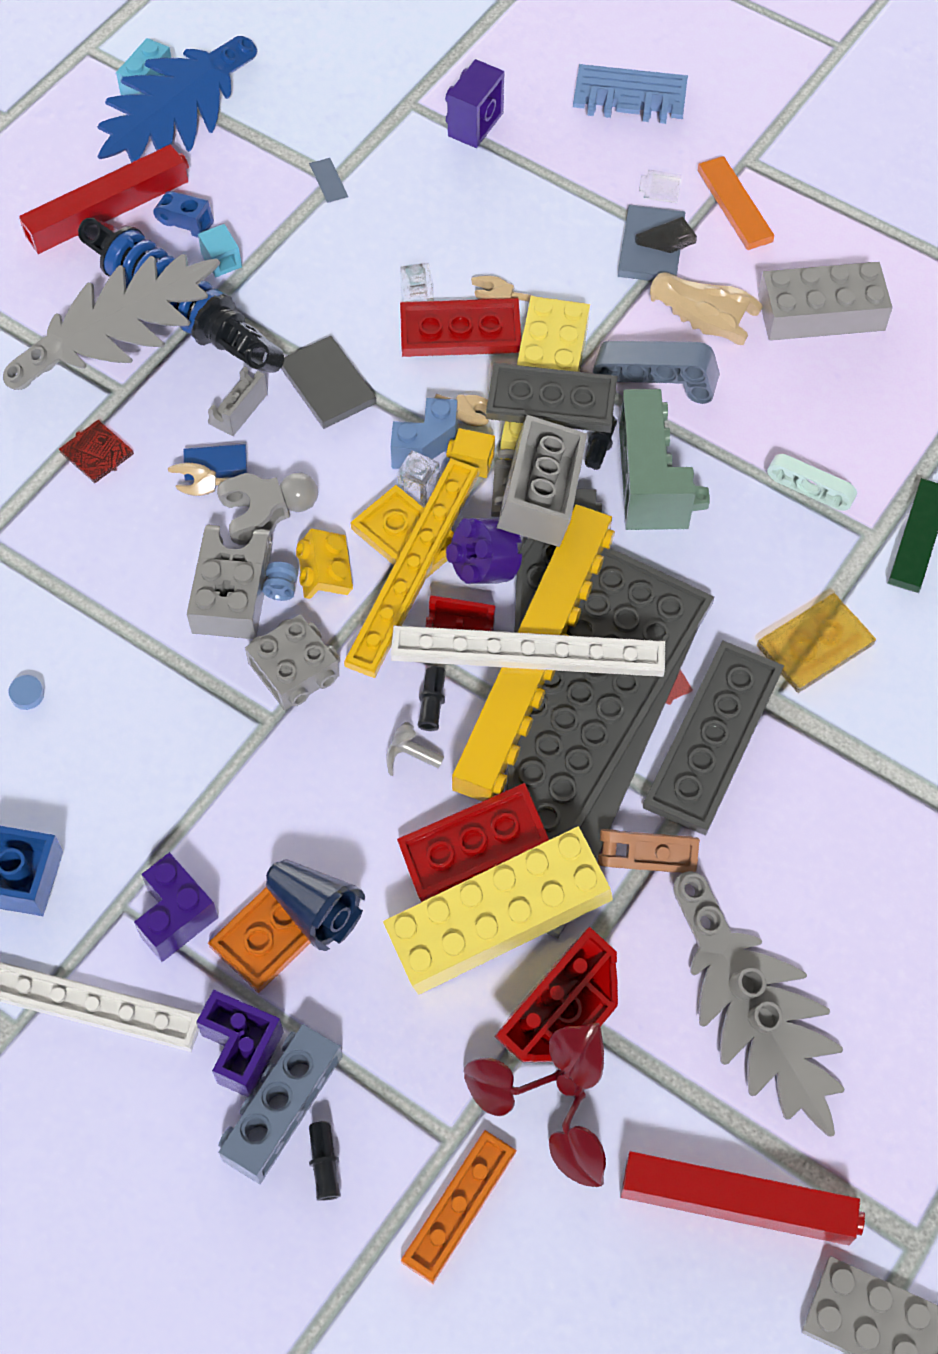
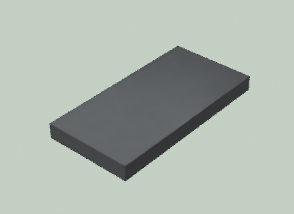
M494 363L486 419L524 423L526 415H530L571 429L611 433L618 376Z

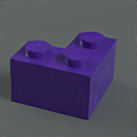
M170 852L141 874L147 890L158 903L134 921L140 937L161 962H164L219 918L214 902Z
M213 989L196 1024L201 1036L224 1046L212 1070L217 1084L249 1097L254 1093L284 1033L281 1020L274 1015Z

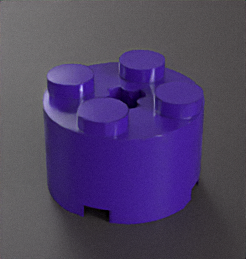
M464 518L455 530L451 544L447 546L446 558L449 563L453 564L458 577L466 584H499L508 582L515 577L522 562V553H518L517 543H522L520 535L498 529L499 519Z

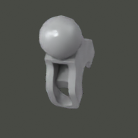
M302 472L286 476L280 485L277 477L262 479L257 475L244 473L221 482L217 488V495L224 506L228 508L249 507L246 513L233 519L229 524L231 540L238 545H246L252 539L255 529L270 530L271 535L280 521L290 518L288 510L303 512L312 508L318 499V486L310 475Z

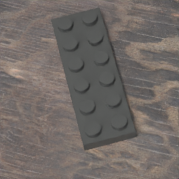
M722 640L643 802V809L700 834L707 835L781 676L784 665Z

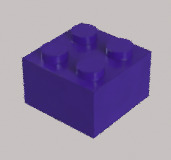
M475 59L468 69L465 68L462 71L460 79L454 86H450L445 97L447 102L445 121L448 124V137L477 149L504 113V70Z

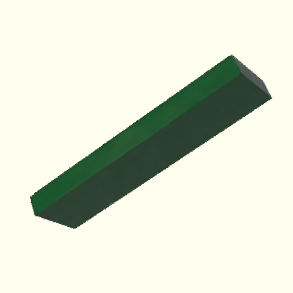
M923 478L919 482L887 584L916 593L920 592L938 534V483Z

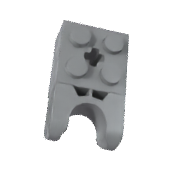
M208 524L205 526L186 613L192 634L254 639L257 637L264 600L263 584L266 581V568L269 564L272 550L270 530L255 529L252 539L245 547L230 549L223 545L219 525Z

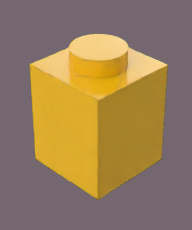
M459 428L455 440L450 439L447 457L479 468L478 477H488L495 454V435Z

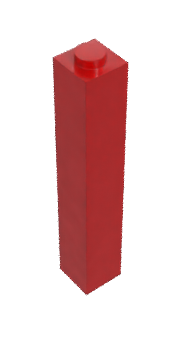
M171 144L18 216L24 236L37 254L78 236L79 225L86 218L107 222L188 183L187 169H189L187 159L182 153L178 154Z
M629 1151L626 1160L620 1197L623 1199L848 1246L857 1238V1235L862 1236L865 1212L859 1211L860 1198Z

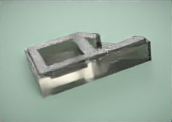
M683 217L636 234L635 238L637 245L668 253H673L696 244L697 235Z

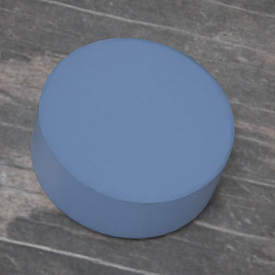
M23 675L12 681L8 694L15 707L29 710L37 707L42 702L44 689L36 677Z

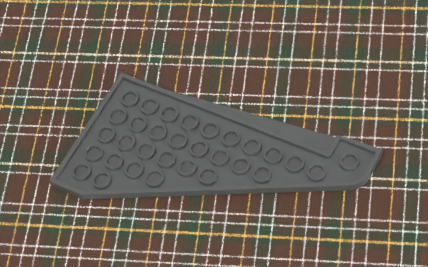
M527 538L518 552L522 553V562L517 572L515 633L518 632L557 546ZM612 548L603 549L601 556H604L601 570L598 575L592 574L590 582H593L590 595L587 601L581 599L578 608H581L578 622L575 627L569 626L566 634L569 636L665 641L664 677L555 671L553 679L551 681L546 680L542 689L545 690V695L540 708H533L530 717L533 718V722L527 737L521 736L517 744L521 748L515 765L508 764L507 790L523 783L526 784L549 840L579 826L596 861L603 847V841H600L601 829H611L695 635L715 596ZM567 923L547 932V934L559 939Z

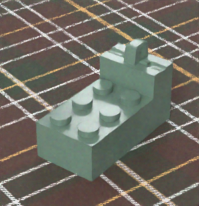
M661 389L623 390L619 438L625 530L689 529L692 511L707 510L709 508V488L695 486L693 483V467H672V454L667 453V447L670 446V428L665 427V421L668 420V402H662Z

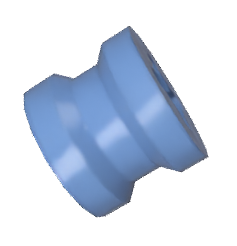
M285 562L269 563L266 568L268 579L263 584L262 592L274 600L287 601L292 599L295 594L293 583L298 577L297 568Z

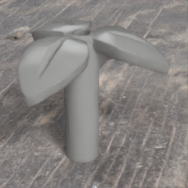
M408 721L404 722L395 732L392 744L389 746L386 754V764L390 776H393L395 757L402 752L438 769L444 759V756L411 741L416 736V732L413 730L414 726Z

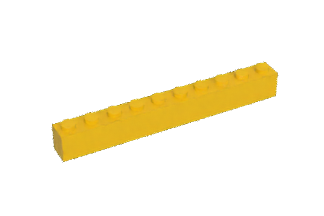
M577 504L575 505L571 521L561 545L556 547L517 633L567 635L569 626H576L581 613V608H578L581 599L587 601L593 582H590L592 574H599L604 561V556H601L603 549H610L615 536V531L611 530L612 516ZM501 667L452 774V791L479 801L487 800L494 797L495 794L503 792L508 775H505L508 764L515 765L521 748L517 745L520 737H527L533 722V718L530 717L533 708H540L545 695V690L542 689L546 680L551 681L556 670Z

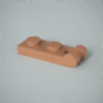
M601 829L600 841H603L602 853L598 854L599 866L677 873L697 872L700 843L698 837ZM617 843L627 844L626 856L616 855Z

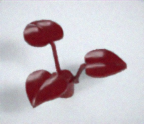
M599 1023L583 1026H566L554 1032L549 1040V1052L554 1065L560 1070H556L553 1074L520 1087L513 1086L514 1076L511 1069L499 1060L479 1058L469 1062L464 1067V1079L473 1099L482 1110L494 1116H504L513 1110L515 1106L513 1095L525 1093L556 1080L559 1091L566 1096H574L575 1099L562 1123L563 1131L554 1132L549 1138L551 1157L558 1169L571 1180L590 1187H600L604 1184L606 1157L600 1140L585 1127L575 1126L571 1128V1121L581 1101L586 1098L584 1090L594 1087L599 1083L603 1075L604 1045Z

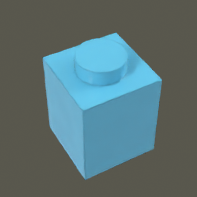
M225 224L198 234L201 255L204 260L218 259L220 261V265L212 272L215 278L242 267L239 247Z

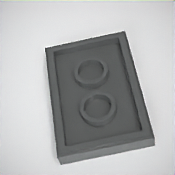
M328 336L284 357V364L281 370L323 429L377 404L376 396L332 336Z

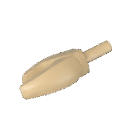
M496 276L471 278L472 285L485 289L475 290L474 293L478 300L519 298L521 301L530 302V298L533 296L514 292V285Z
M437 393L434 397L438 399H451ZM457 395L458 420L476 427L485 426L489 423L486 416L476 413V411H482L486 414L488 399L478 395Z
M180 463L167 468L170 473L191 474L193 476V484L175 485L177 490L190 496H204L213 493L216 486L227 479L216 478L215 471L197 463Z

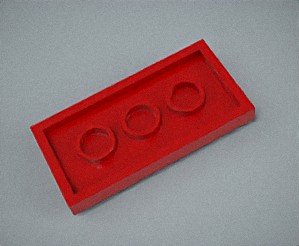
M519 298L400 302L402 357L519 353L522 338Z
M525 783L397 839L421 902L549 841V837Z

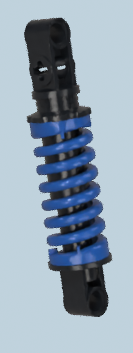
M86 218L79 225V239L101 255L100 268L105 275L110 277L118 266L125 268L126 288H128L136 272L150 256L156 258L157 278L176 259L173 256H168V253L162 248H157V245L151 240H146L143 233L134 226H127L117 230L111 224L94 218ZM201 281L197 284L208 294L207 299L192 302H169L190 321L189 326H180V328L186 333H190L198 344L205 346L212 343L217 349L226 350L253 369L275 373L282 368L284 364L283 351L266 339L258 330L245 323V317L236 310L232 297L218 289H213L209 282ZM267 353L266 360L263 362V356Z

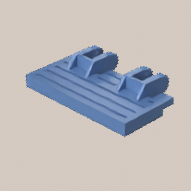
M579 64L573 107L585 109V104H588L587 115L594 116L596 105L604 106V114L607 118H611L612 107H616V112L639 114L640 110H644V122H649L652 111L660 112V123L666 124L667 113H672L671 118L683 119L688 75Z

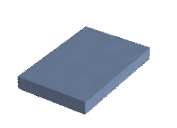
M629 205L618 277L653 281L660 273L667 272L677 276L686 212Z

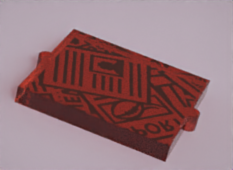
M99 420L82 432H76V436L59 448L60 453L94 484L111 471H117V467L134 454L128 445Z

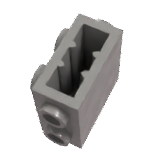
M301 614L292 619L282 621L276 629L264 636L261 635L254 638L245 647L248 664L284 711L291 706L302 704L309 695L320 688L325 689L331 686L340 676L338 667L340 657L332 645L326 646L317 626L312 621L308 623Z

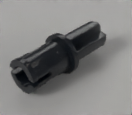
M614 416L611 433L594 431L589 436L590 448L585 459L587 468L600 469L606 451L612 448V435L617 426V420H615Z
M432 665L426 669L424 689L419 694L421 709L417 726L421 730L430 732L439 729L441 705L445 703L443 689L446 671L438 665Z
M327 1121L314 1122L309 1125L313 1159L309 1161V1166L313 1167L316 1200L328 1201L341 1197L336 1163L339 1162V1157L334 1155L331 1125Z

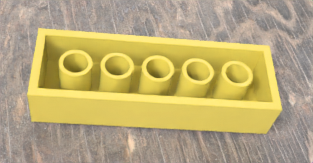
M531 296L517 365L580 372L588 331L590 304ZM505 421L501 437V450H515L523 423Z
M578 826L382 922L412 987L420 995L612 901L613 897L611 888Z

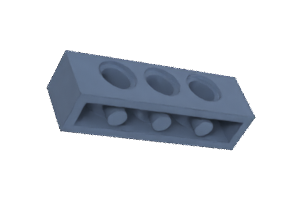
M302 1024L297 1033L292 1031L288 1035L282 1046L284 1053L276 1064L272 1062L267 1067L261 1078L263 1085L255 1096L251 1094L245 1100L240 1110L242 1117L234 1128L231 1126L227 1128L218 1144L220 1147L218 1153L224 1163L260 1185L343 1057L340 1045ZM298 1063L308 1065L309 1069L306 1074L298 1077L290 1074V1070L294 1065ZM276 1095H285L289 1098L287 1104L278 1109L269 1106L270 1100ZM261 1126L267 1129V1134L262 1140L251 1141L248 1139V1134L253 1128Z

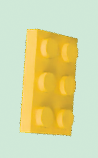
M394 485L350 522L351 530L390 563L395 565L424 507L400 487ZM452 530L427 578L448 561L446 549L452 542L454 535Z

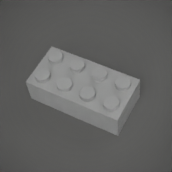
M880 261L763 271L758 292L759 302L763 306L762 314L769 341L886 331L893 309Z
M526 415L513 455L497 524L498 529L560 547L571 521L587 433Z

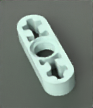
M786 454L776 455L767 469L768 475L775 482L837 510L846 511L850 509L858 494L856 488L851 483Z

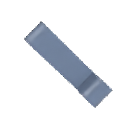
M605 341L600 346L593 368L594 374L618 376L617 382L683 384L687 397L691 401L700 404H707L712 401L720 376L713 349L701 342Z

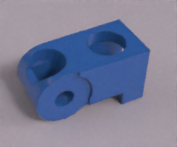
M166 192L153 210L155 218L163 225L170 227L175 225V227L189 230L191 235L198 238L199 233L208 230L214 223L208 200L176 192Z

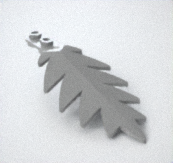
M181 254L157 278L156 258L150 256L136 272L127 290L125 268L118 266L103 287L96 303L94 300V285L91 282L86 283L71 304L63 322L62 316L59 313L54 314L47 329V336L5 367L3 372L5 385L13 390L25 389L44 372L52 370L59 361L77 368H86V363L77 353L101 361L132 363L133 359L114 343L115 339L146 347H164L165 343L140 320L164 326H189L190 321L169 302H192L207 299L208 294L197 284L207 278L220 265V261L218 259H210L188 266L187 256Z
M688 871L679 875L673 885L674 896L699 946L692 960L690 973L695 976L707 967L700 994L699 1025L702 1027L707 1026L728 1005L720 1044L721 1064H729L751 1041L747 1063L749 1095L756 1096L776 1075L777 1092L783 1117L789 1120L802 1109L807 1117L823 1133L829 1137L834 1136V1123L824 1096L843 1093L845 1088L825 1070L806 1059L842 1053L843 1047L816 1031L787 1022L829 1015L830 1009L797 993L767 986L769 984L804 979L807 977V974L777 958L744 950L761 945L762 939L749 934L731 933L707 881L701 874ZM686 884H690L694 887V896H690L686 893ZM702 916L710 920L709 929L702 926Z

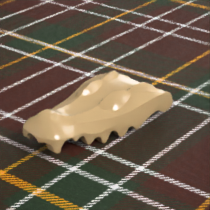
M667 272L658 274L650 287L651 301L660 300L665 306H670L673 315H678L683 323L689 321L692 329H700L705 335L727 338L737 345H744L748 337V333L739 326L745 311L752 316H758L763 308L762 304L755 297L742 289L732 286L688 281Z

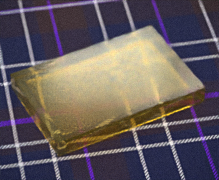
M833 593L759 639L757 647L766 658L784 665L781 675L799 694L872 647L876 642V638L839 597Z

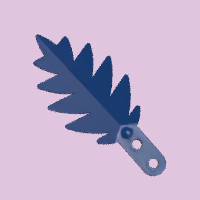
M236 36L210 53L198 49H185L183 55L189 59H147L144 63L146 67L165 76L135 75L122 77V84L143 94L108 97L105 100L106 105L127 115L114 117L98 124L97 128L110 135L97 155L98 159L109 158L126 150L132 163L142 156L149 136L156 151L170 144L172 145L174 123L186 151L190 152L196 136L197 107L208 132L213 133L218 118L220 90L225 99L230 97V74L255 58L257 48L253 41L244 36Z

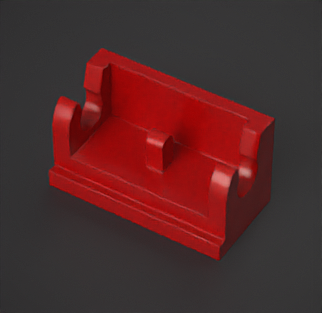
M431 595L429 600V616L426 617L425 627L494 631L496 605Z

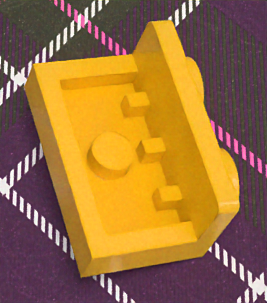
M311 528L296 546V557L299 559L300 564L299 582L303 588L304 598L311 599L318 590L348 595L353 589L346 536L344 534Z

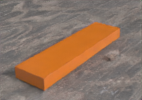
M722 156L699 163L697 171L745 248L751 250L772 243L774 241V233L726 158Z
M484 1130L400 1260L401 1264L431 1284H434L516 1155L517 1150Z

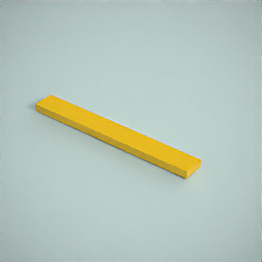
M450 458L344 660L346 668L376 678L392 646L393 627L403 625L479 476V468Z

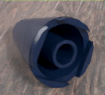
M288 859L274 863L267 871V889L310 943L318 950H330L326 945L333 941L340 944L354 930L363 913V910L358 907L360 898L365 901V894L359 887Z

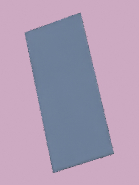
M330 157L309 163L327 203L349 197Z

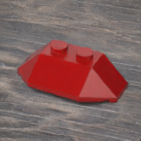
M588 927L511 1013L494 1037L521 1062H553L549 1052V1040L554 1032L566 1026H583L592 1023H599L601 1027L617 1008V951L591 927Z

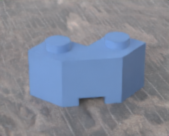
M426 398L424 423L393 421L390 445L392 469H402L403 467L404 470H407L406 461H409V470L423 471L432 464L434 458L443 452L447 453L450 439L455 440L457 435V399Z

